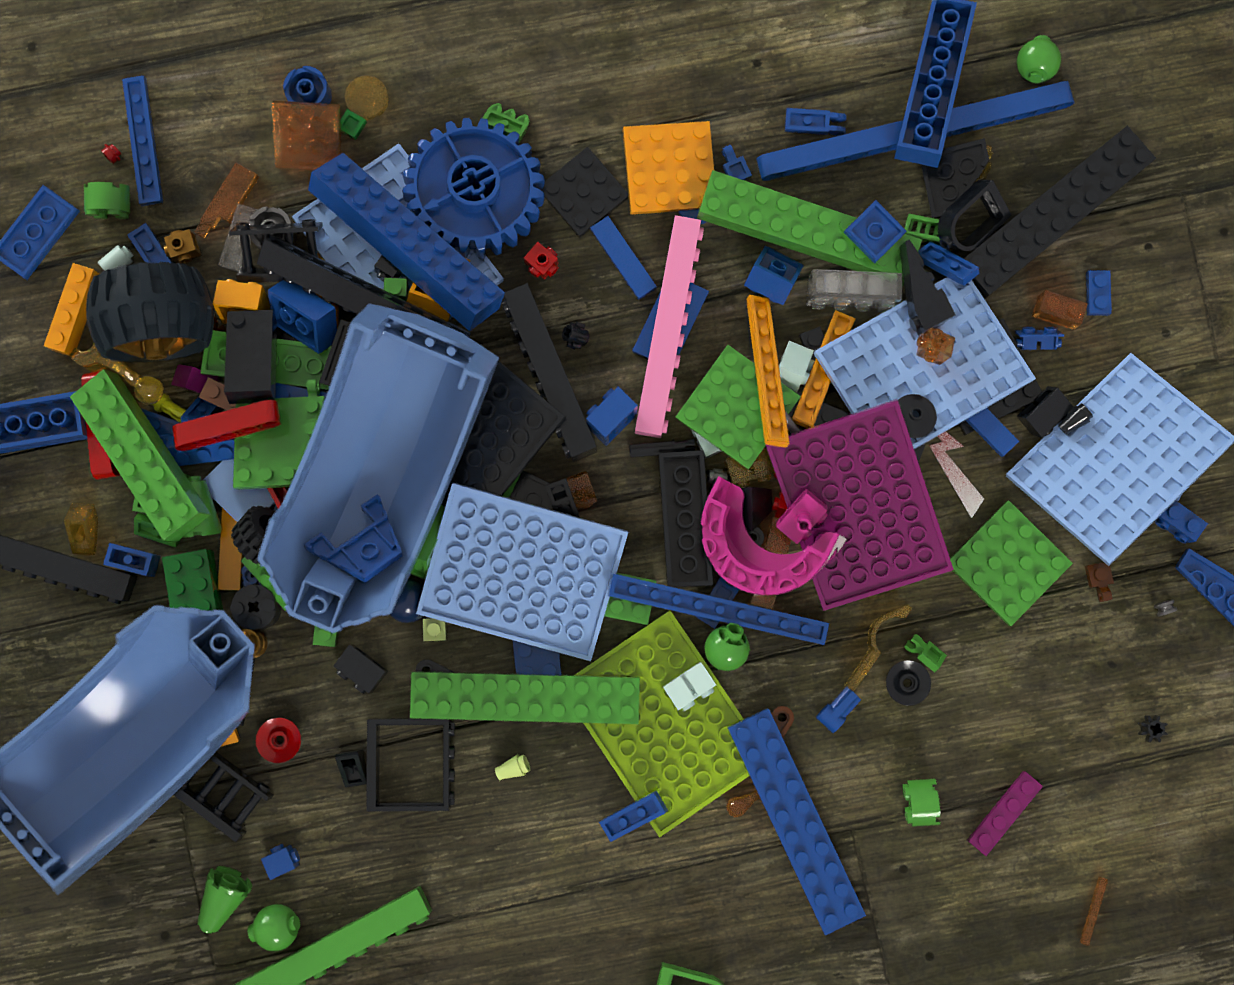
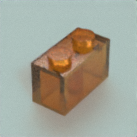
M1045 290L1037 298L1032 317L1074 330L1082 324L1088 303Z

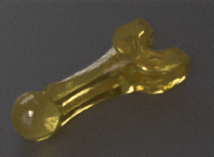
M95 344L87 351H80L74 348L69 354L70 358L90 372L102 371L103 369L117 372L134 387L136 398L144 404H155L163 397L164 387L158 378L153 376L143 377L132 370L125 362L111 361L108 358H103Z

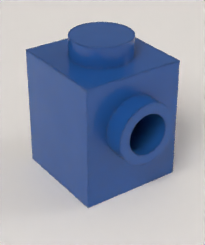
M280 844L270 849L271 854L261 859L270 880L300 865L298 862L300 861L299 853L291 845L284 847L283 844Z

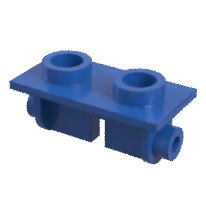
M1022 327V330H1015V333L1020 337V339H1016L1017 347L1020 350H1036L1037 341H1040L1041 350H1056L1057 347L1062 345V340L1058 339V337H1064V334L1057 330L1058 328L1044 327V330H1035L1036 328Z

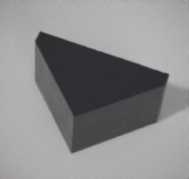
M363 749L335 754V760L345 787L367 784Z

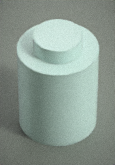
M117 245L101 258L98 264L104 271L111 270L119 266L130 265L133 262L131 257L134 255L125 245L122 248Z

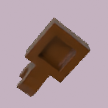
M1098 563L1085 566L1089 588L1096 587L1099 602L1112 600V593L1108 585L1114 584L1110 565Z

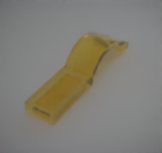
M909 605L901 606L881 615L871 624L868 631V646L870 649L844 686L852 691L856 690L881 654L875 640L877 629L882 622L889 618H906L912 610Z

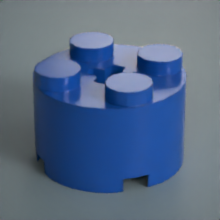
M302 66L303 68L290 71L283 84L284 93L289 104L299 115L313 118L320 117L328 109L332 99V91L325 77L318 69L311 66Z

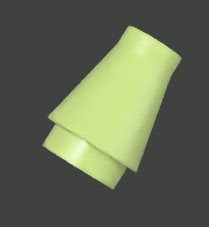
M517 754L495 768V773L499 780L525 776L527 772H530V765L524 754Z

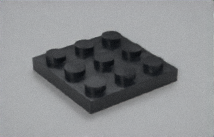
M588 146L548 178L544 183V187L540 189L544 193L546 200L579 238L586 234L590 227L604 219L629 198L627 191Z

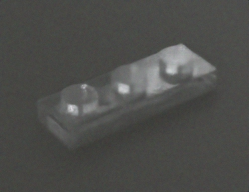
M237 204L229 231L237 223L248 222L250 224V217L258 209ZM228 232L218 266L239 272L244 265L240 236H230Z

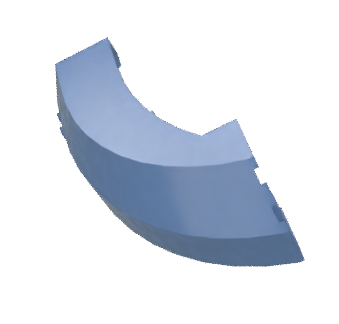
M368 304L351 322L330 388L310 441L282 505L269 521L258 555L261 566H265L270 575L269 580L276 593L283 598L286 604L285 609L290 616L335 633L341 631L344 627L355 626L370 621L373 617L392 613L450 485L499 357L463 333L417 314ZM378 494L402 550L403 557L365 583L308 552L304 544L321 532L335 548L348 541L373 523L362 511L361 505Z
M154 605L115 635L116 645L84 678L45 713L0 748V830L57 895L100 861L175 794L220 748L247 714L254 644L224 611H205L179 607V609L165 608L164 606Z

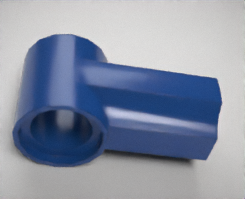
M845 687L831 704L828 703L818 713L816 718L828 730L834 733L846 721L845 717L856 707L861 699L852 690Z

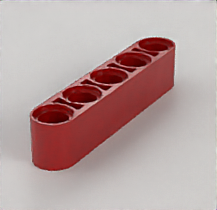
M100 371L83 374L81 378L82 386ZM86 423L92 476L96 480L119 476L120 473Z
M264 400L175 424L172 427L175 449L178 451L192 450L275 428L281 424L278 402L276 400Z

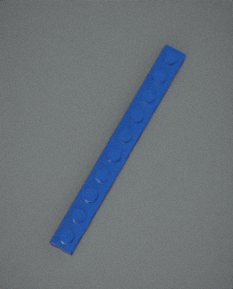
M612 574L607 594L610 597L720 622L736 623L742 627L825 645L829 623L617 574Z

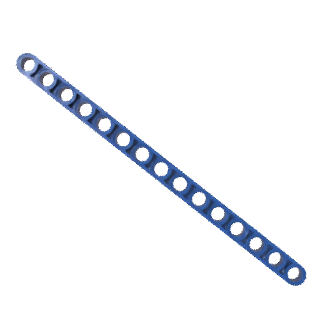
M1063 81L952 108L946 137L1067 108L1074 104L1069 82ZM903 120L763 154L756 159L762 181L773 180L896 150Z

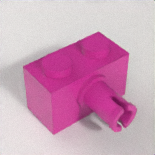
M806 488L776 521V527L796 544L801 540L805 541L812 534L813 531L811 529L816 523L820 525L828 515L826 513L828 511L827 505Z

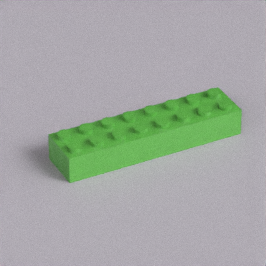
M103 369L70 396L164 541L178 542L211 515L117 373Z

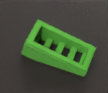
M908 213L904 228L907 231L905 234L922 239L925 242L931 241L940 245L938 237L939 219ZM914 221L918 222L915 232L911 231ZM923 223L926 224L924 234L920 233ZM931 226H935L933 235H929Z

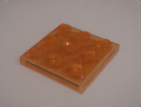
M275 100L272 102L276 168L315 170L341 154L339 104Z

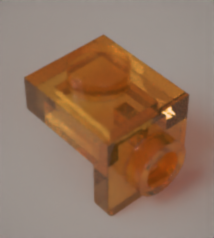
M587 471L566 478L576 508H588L598 501Z

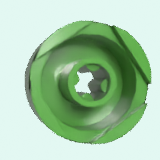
M90 182L88 185L84 184L85 215L94 216L95 219H107V215L115 216L117 219H129L130 186L120 184V188H117L111 182Z
M935 778L907 780V784H902L903 797L905 800H908L909 807H905V819L908 824L911 823L912 827L940 825L939 819H936V817H940L938 790L935 791V788L932 787V785L937 784Z

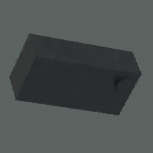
M273 310L227 311L224 393L229 404L275 400L277 321Z

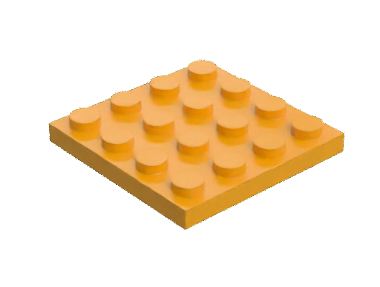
M710 121L623 127L630 214L699 209L712 170H714Z

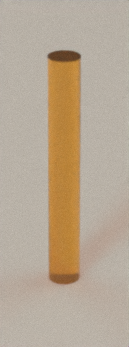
M1103 877L1098 878L1080 939V943L1089 946L1108 882V879Z

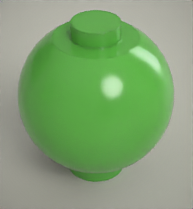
M1045 35L1036 36L1020 49L1016 61L1017 69L1020 75L1029 82H1046L1053 78L1060 68V50L1049 37Z
M729 623L727 626L716 628L706 639L705 655L710 664L718 670L732 671L738 669L746 662L749 656V641L744 634V629L736 623Z
M268 905L258 912L253 923L248 926L249 939L268 951L283 950L289 947L296 939L300 928V920L294 911L285 905Z

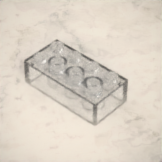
M813 269L807 280V305L812 306L813 309H825V306L834 307L835 310H847V307L856 308L857 311H869V308L878 309L879 312H885L898 305L902 300V273Z

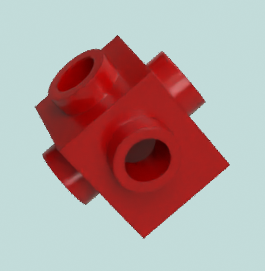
M539 242L524 257V262L529 267L528 271L536 278L540 276L545 280L548 276L552 277L559 268L557 266L559 264L558 254L549 246L545 248Z

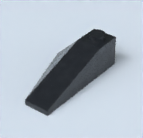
M909 239L899 248L908 314L910 317L909 323L919 336L941 326L954 317L955 313L942 289L937 290L933 283L935 277L933 274L924 270L923 259Z

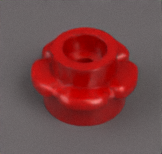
M104 144L105 147L101 150L102 154L112 164L116 161H121L119 157L121 152L113 144L110 146Z

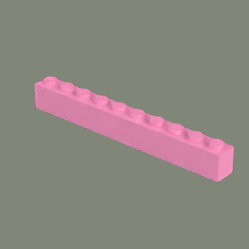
M677 215L674 218L635 434L661 438L662 433L667 432L669 420H664L666 411H671L673 400L668 398L669 391L675 389L677 377L672 375L674 368L678 369L680 355H676L677 348L682 347L685 335L680 333L681 326H686L688 313L684 312L685 305L691 302L692 291H688L689 283H694L696 270H693L692 267L694 261L698 262L700 249L696 248L697 240L702 241L704 228L700 227L701 220Z

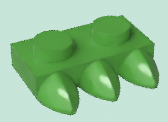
M500 103L490 106L483 116V119L488 120L489 129L493 130L496 124L501 123L504 125L505 136L511 132H517L519 134V143L527 132L529 117L526 114L515 119L514 109H509L502 113Z

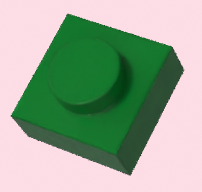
M347 109L336 128L356 140L367 121Z

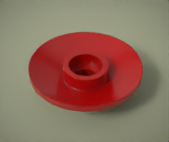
M273 718L266 721L259 728L256 735L258 752L264 759L272 763H284L291 760L298 753L301 746V733L298 727L286 718ZM278 736H283L284 742L282 744L277 742Z

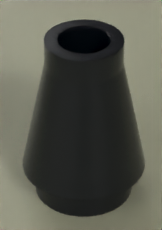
M1082 403L1078 406L1075 405L1058 427L1064 434L1068 435L1070 432L1089 423L1093 415Z

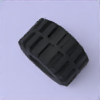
M251 507L232 529L231 537L234 540V545L246 559L251 560L255 564H260L258 555L269 521L276 512L268 507Z

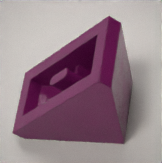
M178 364L171 385L200 394L208 377L217 382L220 381V377L204 375L200 373V369Z

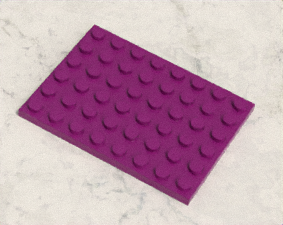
M897 399L788 435L789 445L786 448L766 445L787 508L793 504L806 488L827 505L828 511L826 513L828 515L820 525L816 523L811 529L813 532L807 540L800 541L802 550L814 544L821 535L827 532L837 533L846 538L838 553L812 578L823 611L954 570Z

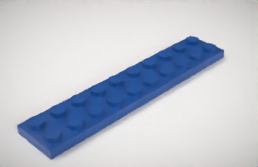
M767 708L727 727L824 935L826 936L866 916L770 710Z

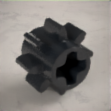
M570 322V325L565 326L562 338L563 341L567 342L566 347L574 350L576 348L581 349V346H585L588 343L589 332L584 329L585 324Z
M1145 715V721L1142 723L1138 722V725L1141 726V731L1138 732V735H1145L1146 742H1151L1154 739L1160 743V737L1168 735L1165 732V726L1168 724L1160 722V716L1155 715L1153 720L1150 716ZM1151 725L1155 728V732L1150 729Z

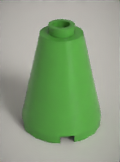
M201 476L187 477L211 515L184 537L221 533L222 526L206 480H201Z
M217 866L216 870L210 869L197 921L203 932L210 934L219 931L250 893L252 883L248 878L246 880L240 877L241 872L225 866Z

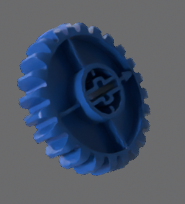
M463 118L461 128H457L452 121L446 122V133L444 134L436 128L431 130V143L423 139L417 143L419 154L411 153L409 155L408 164L410 168L403 172V180L406 186L403 187L402 192L403 199L408 202L406 207L453 248L455 246L459 247L460 254L465 258L468 257L471 249L476 251V255L480 259L485 258L486 248H491L496 255L502 254L503 242L512 248L517 246V234L521 236H528L530 234V223L538 221L540 216L538 207L544 204V193L540 189L544 187L545 179L539 173L541 165L539 159L531 157L532 147L528 143L519 145V134L515 131L505 136L504 125L501 123L496 124L493 130L489 129L488 120L483 118L480 119L478 126H473L470 118Z

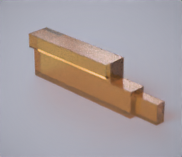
M235 163L200 219L201 222L194 233L205 239L211 228L215 229L221 219L231 224L259 179L258 175Z

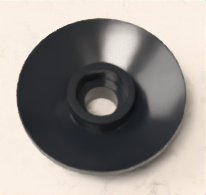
M909 394L898 400L910 438L924 437L933 430L937 414L933 404L927 398L918 394ZM918 411L920 416L914 417L912 412Z
M910 660L901 661L889 670L886 677V688L894 701L902 705L912 706L921 703L928 696L931 689V678L926 668L920 663ZM906 678L911 682L909 687L903 685V681Z

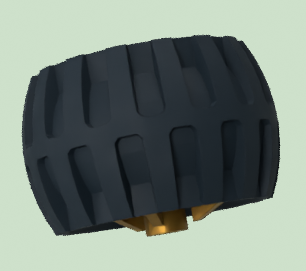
M146 262L105 270L101 274L95 275L91 281L86 302L87 323L93 342L103 358L127 363L166 361L191 356L209 347L214 327V307L208 286L197 268L181 263Z

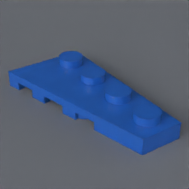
M1190 548L1186 549L1175 568L1234 626V575Z

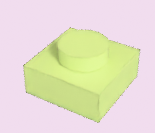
M433 618L423 619V641L447 640L446 622Z

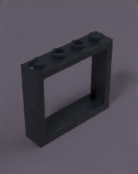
M367 719L366 812L449 811L451 805H455V791H451V782H455V768H451V759H455V745H451V736H455V723H451V719ZM443 725V802H379L380 726Z

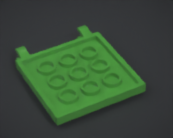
M307 380L308 397L275 398L278 402L281 420L279 426L235 438L234 489L290 487L326 399L324 396H320V383H317V380ZM253 403L236 404V408Z

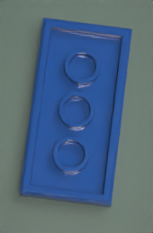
M42 185L0 240V261L28 280L80 211L45 185Z
M689 283L688 291H692L691 302L685 305L684 312L688 313L686 326H681L680 332L685 334L683 345L677 348L676 355L680 354L709 293L708 290L693 283ZM660 294L632 350L633 353L646 359L649 358Z

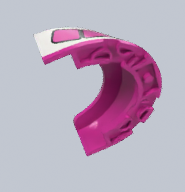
M719 476L707 498L702 513V543L705 553L716 572L736 588L753 594H782L804 585L838 553L846 541V538L837 533L827 532L821 535L814 544L807 546L805 550L793 554H776L761 548L750 537L744 524L743 502L745 495L743 490Z

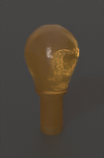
M757 790L750 794L731 798L726 804L727 812L733 817L744 815L749 807L753 805V802L760 798Z

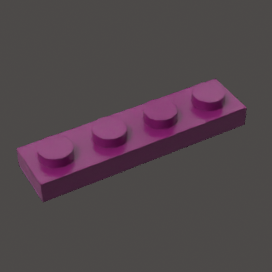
M1022 771L967 841L984 856H987L1043 786L1027 772Z

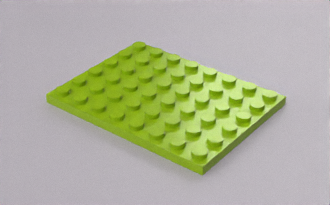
M671 610L575 674L585 676L640 677L639 724L584 723V725L635 801L657 790L668 809L665 814L649 822L659 838L750 776L727 728L744 720V718ZM701 662L716 684L713 687L714 692L704 699L702 696L697 697L693 700L695 705L686 711L682 708L677 710L663 686Z

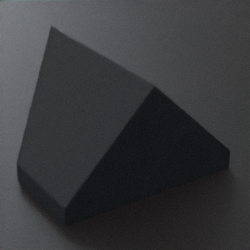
M758 487L741 488L745 495L743 520L745 526L751 531L772 512V489Z

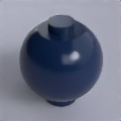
M408 578L392 613L389 615L402 623H411L422 618L423 616L416 614L424 585L415 579Z

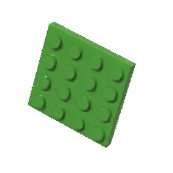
M727 345L675 418L747 470H749L766 446L755 363ZM781 383L784 407L789 414L801 396Z
M1009 500L950 558L954 569L953 572L1008 626H1012L1073 564Z

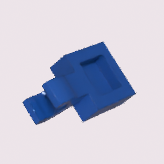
M731 145L724 147L722 154L727 163L723 164L722 167L725 174L741 180L751 178L752 174L744 157L737 158Z

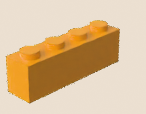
M72 264L44 343L45 347L71 357L75 356L87 321L86 302L89 287L93 277L100 273L85 266Z

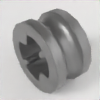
M1174 599L1154 605V608L1158 609L1157 616L1177 611V607L1173 606Z

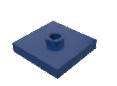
M877 200L844 230V233L874 264L907 232Z

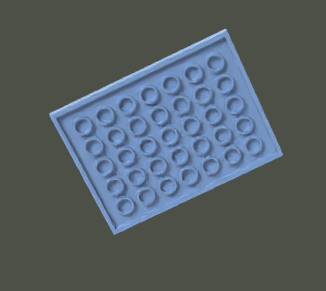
M452 482L437 536L438 540L433 550L416 614L591 661L610 597L607 594L612 574L617 573L628 531Z

